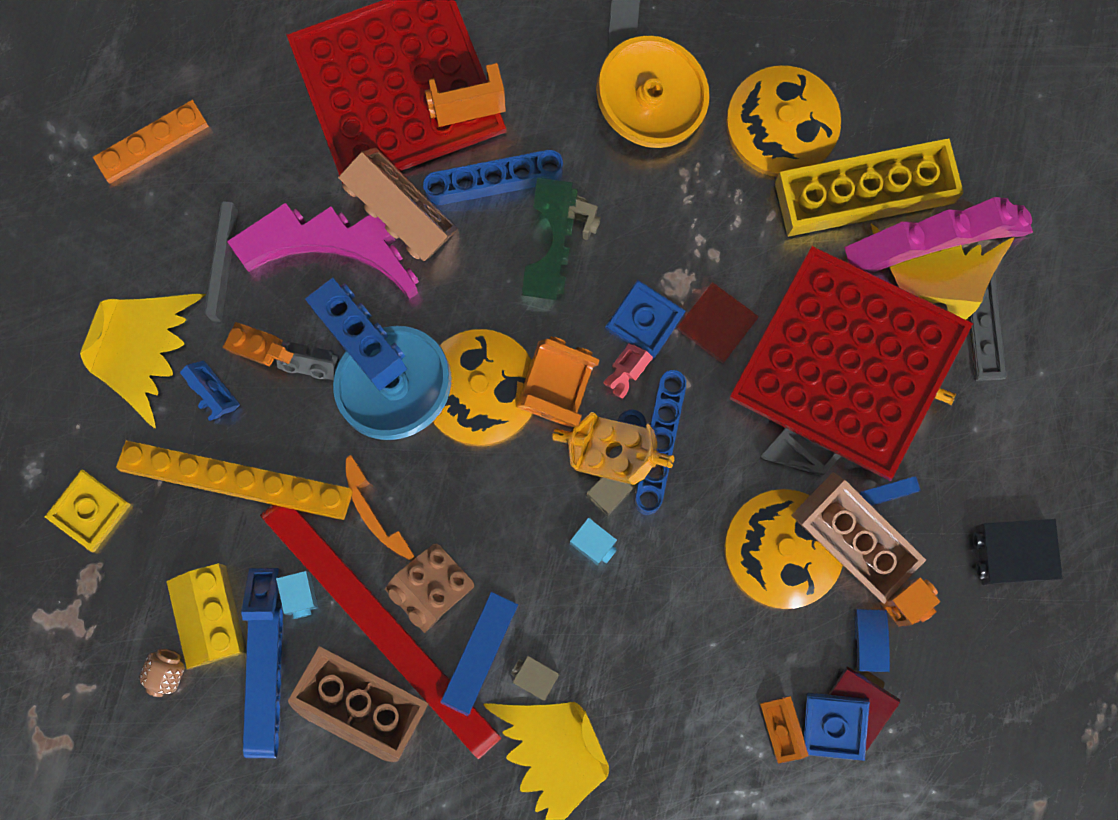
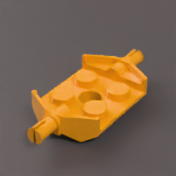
M591 412L573 431L569 432L556 428L554 430L555 433L552 435L554 441L568 443L570 464L576 471L632 485L645 479L651 468H655L656 464L672 468V463H674L673 455L657 451L656 435L649 424L645 428L601 418L594 412ZM622 446L621 454L615 458H610L611 450L614 447Z

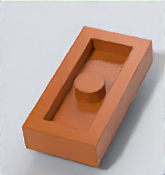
M791 696L761 703V709L778 764L808 757V751Z

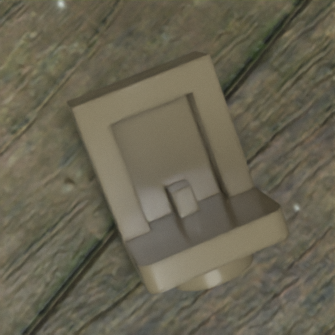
M565 195L561 205V215L586 223L582 239L588 240L590 233L596 234L601 217L597 216L598 206L589 204L588 200L581 196L573 195L569 197Z

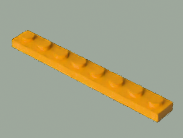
M127 440L116 466L120 472L341 520L345 519L353 493L351 488Z

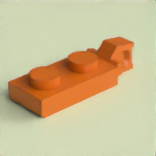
M235 322L222 347L231 353L269 367L274 359L289 364L294 353L281 346L283 340L277 336Z

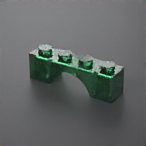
M537 178L533 207L542 212L549 220L553 231V241L546 256L537 262L525 266L522 296L557 300L558 293L564 294L566 277L561 276L562 265H568L570 248L565 247L566 235L572 236L574 218H569L570 206L576 207L578 189L573 188V182Z

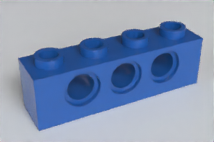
M331 278L305 298V300L380 391L407 370L402 361L406 356L396 343L392 345L387 343L385 339L388 335L378 322L372 325L368 320L372 316L362 303L356 306L352 301L355 295L345 283L340 286L334 278ZM346 309L343 314L338 315L340 311ZM363 329L360 334L354 335L357 330ZM380 349L377 354L370 356L374 350Z

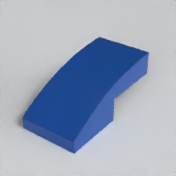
M855 609L857 671L890 672L887 610Z

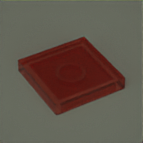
M712 282L679 324L677 330L724 364L759 316Z

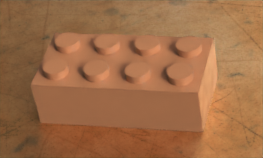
M834 472L791 515L883 604L926 561L845 479Z

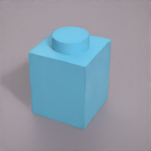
M590 518L585 521L570 541V545L597 566L601 561L607 564L618 550L613 546L617 539Z
M304 571L276 578L284 614H293V619L310 616L311 610L318 608L311 573Z

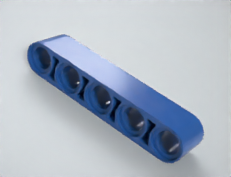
M545 150L436 171L425 177L423 188L425 196L434 205H445L553 184L561 179L563 159L558 152ZM554 163L557 169L546 171L543 169V165ZM519 168H525L529 171V174L519 177L514 172ZM492 173L501 176V179L497 182H489L486 178ZM463 179H469L473 182L468 188H462L458 183ZM433 185H443L444 190L434 194L430 191Z
M669 370L662 375L658 384L650 422L655 435L663 436L667 439L668 447L657 449L659 453L672 455L686 390V378L677 370ZM669 379L676 380L679 383L680 389L676 392H670L665 388L664 382ZM663 407H667L673 411L674 418L665 421L660 418L658 411ZM658 465L662 470L661 477L651 478L647 474L645 479L638 482L634 505L640 513L651 515L660 508L669 473L668 467ZM644 493L653 494L656 498V505L651 508L643 506L640 496Z
M275 607L274 620H248L243 735L244 758L276 759L278 755L283 640L282 607Z

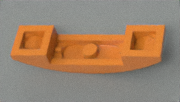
M350 455L346 458L347 483L353 492L351 497L361 518L383 544L403 558L413 561L416 556L403 535L397 531L388 536L360 490L370 483L355 459Z

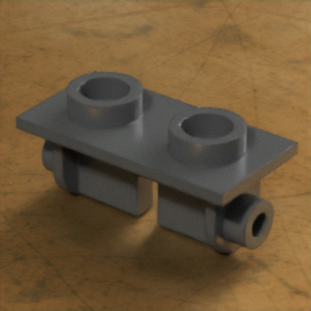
M290 341L281 344V346L294 353L289 364L277 360L278 369H283L288 373L297 372L311 375L317 379L334 380V366L338 365L339 355L334 354L333 350L314 347L310 356L307 355L309 350L307 345Z

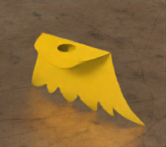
M872 223L870 224L873 234L880 232ZM1014 237L1004 241L984 255H981V245L975 246L966 255H964L962 245L916 257L889 268L899 288L932 304L943 303L947 306V311L966 320L982 303L986 288L1000 261L1011 246Z
M206 294L146 299L103 300L99 303L80 355L88 371L124 398L154 429L156 428L155 420L145 392L158 395V390L149 376H172L173 372L170 365L160 353L172 351L184 345V342L178 336L167 329L184 323L187 319L175 314L196 303Z
M573 701L561 704L531 706L483 703V706L491 713L514 725L502 732L505 736L515 740H522V743L514 748L506 758L518 765L531 766L521 782L520 791L533 792L543 790L537 801L535 812L548 808L545 820H565L599 784L607 779L609 774L608 762L586 711L578 703Z

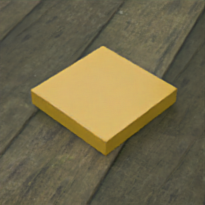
M81 469L45 515V518L94 553L131 504L91 474Z

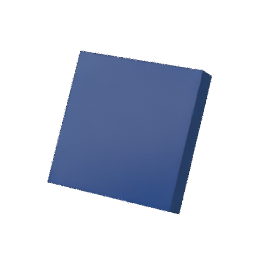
M637 279L605 326V329L626 343L646 350L653 357L652 360H654L686 311Z
M807 693L804 741L808 755L865 761L869 699Z

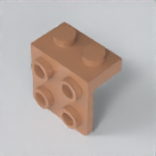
M433 544L395 574L385 590L388 592L390 599L409 615L410 621L426 633L445 612L474 588V582L439 544Z

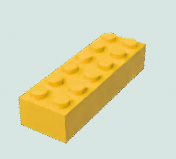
M950 138L781 171L775 181L787 237L955 204L964 193Z

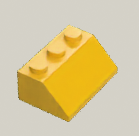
M217 563L188 571L166 581L187 669L247 653L226 565Z

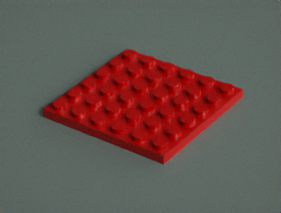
M382 0L287 34L339 175L347 169L361 152L375 147L399 171L506 133V127L500 113L441 127L438 125L437 117L431 118L425 94V90L430 89L429 79L434 78L438 93L488 82L455 0Z
M811 246L731 393L730 400L891 481L973 323Z

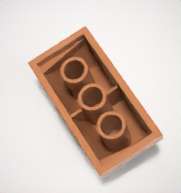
M320 646L288 699V703L293 710L306 720L389 762L399 761L428 706L427 702Z

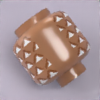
M158 649L157 652L150 653L147 656L139 675V680L149 695L162 697L163 694H171L176 691L185 669L183 662L180 660V655L171 650Z

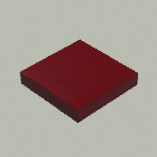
M848 666L828 694L869 699L866 751L900 704L899 698Z

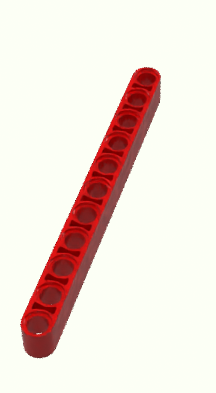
M270 505L260 514L267 525L477 759L484 756L502 739L474 706L470 714L466 716L440 703L450 679L298 510Z

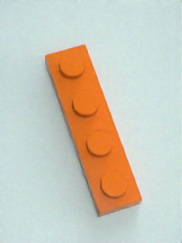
M192 99L93 156V159L110 184L209 126Z

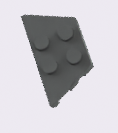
M787 428L761 455L765 460L822 476L841 457Z

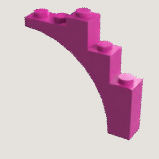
M993 197L963 211L948 209L918 223L900 222L848 245L844 249L849 264L872 274L895 264L959 245L995 238L1026 236L1033 233L1031 227L1032 217L1024 205H1014L1008 198Z
M284 203L227 241L248 272L269 261L292 254L308 252L334 253L357 259L377 269L393 281L408 299L418 294L415 285L419 282L410 268L405 270L399 261L403 258L394 245L388 247L396 241L395 238L385 229L386 224L379 217L374 218L370 214L350 227V223L342 212L336 214L333 208L329 207L306 223L297 208L291 211L289 206Z

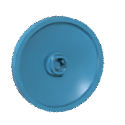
M406 326L383 327L388 335L385 339L389 345L396 343L406 356L402 361L407 370L379 391L347 351L342 356L335 371L333 393L340 413L354 429L371 438L395 440L418 433L437 418L450 394L451 370L441 347L426 333ZM380 349L374 350L370 356L377 354Z

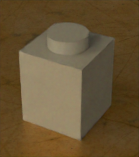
M602 477L587 492L586 497L608 517L632 492L633 487L628 483Z
M527 656L525 661L519 658L511 672V675L515 676L514 684L543 701L547 698L560 675Z

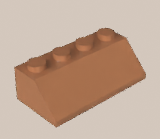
M376 147L361 152L338 177L343 182L342 187L351 196H357L365 203L364 209L372 217H379L386 224L385 229L394 238H400L408 245L406 247L407 251L418 260L421 258L423 261H426L458 230Z

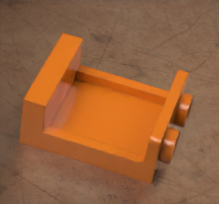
M498 63L486 65L488 82L438 93L434 78L428 80L430 89L425 90L431 118L437 117L439 127L506 112L505 93Z
M550 336L549 339L541 340L537 344L516 407L568 428L577 427L582 416L577 414L592 368L598 366L600 360L592 357L593 352L587 349L576 347L575 350L566 346V341Z

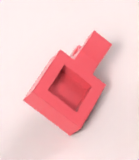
M629 343L613 363L614 373L609 375L603 383L607 387L614 389L613 394L623 399L629 390L628 380L631 378L636 381L653 357L646 350Z

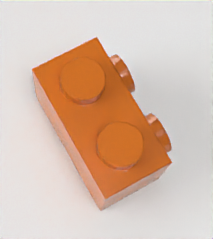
M920 577L906 581L885 604L880 602V605L887 610L889 616L900 627L913 625L919 621L925 622L937 612L934 607L941 601L936 596L938 591L934 585L927 579L923 581Z

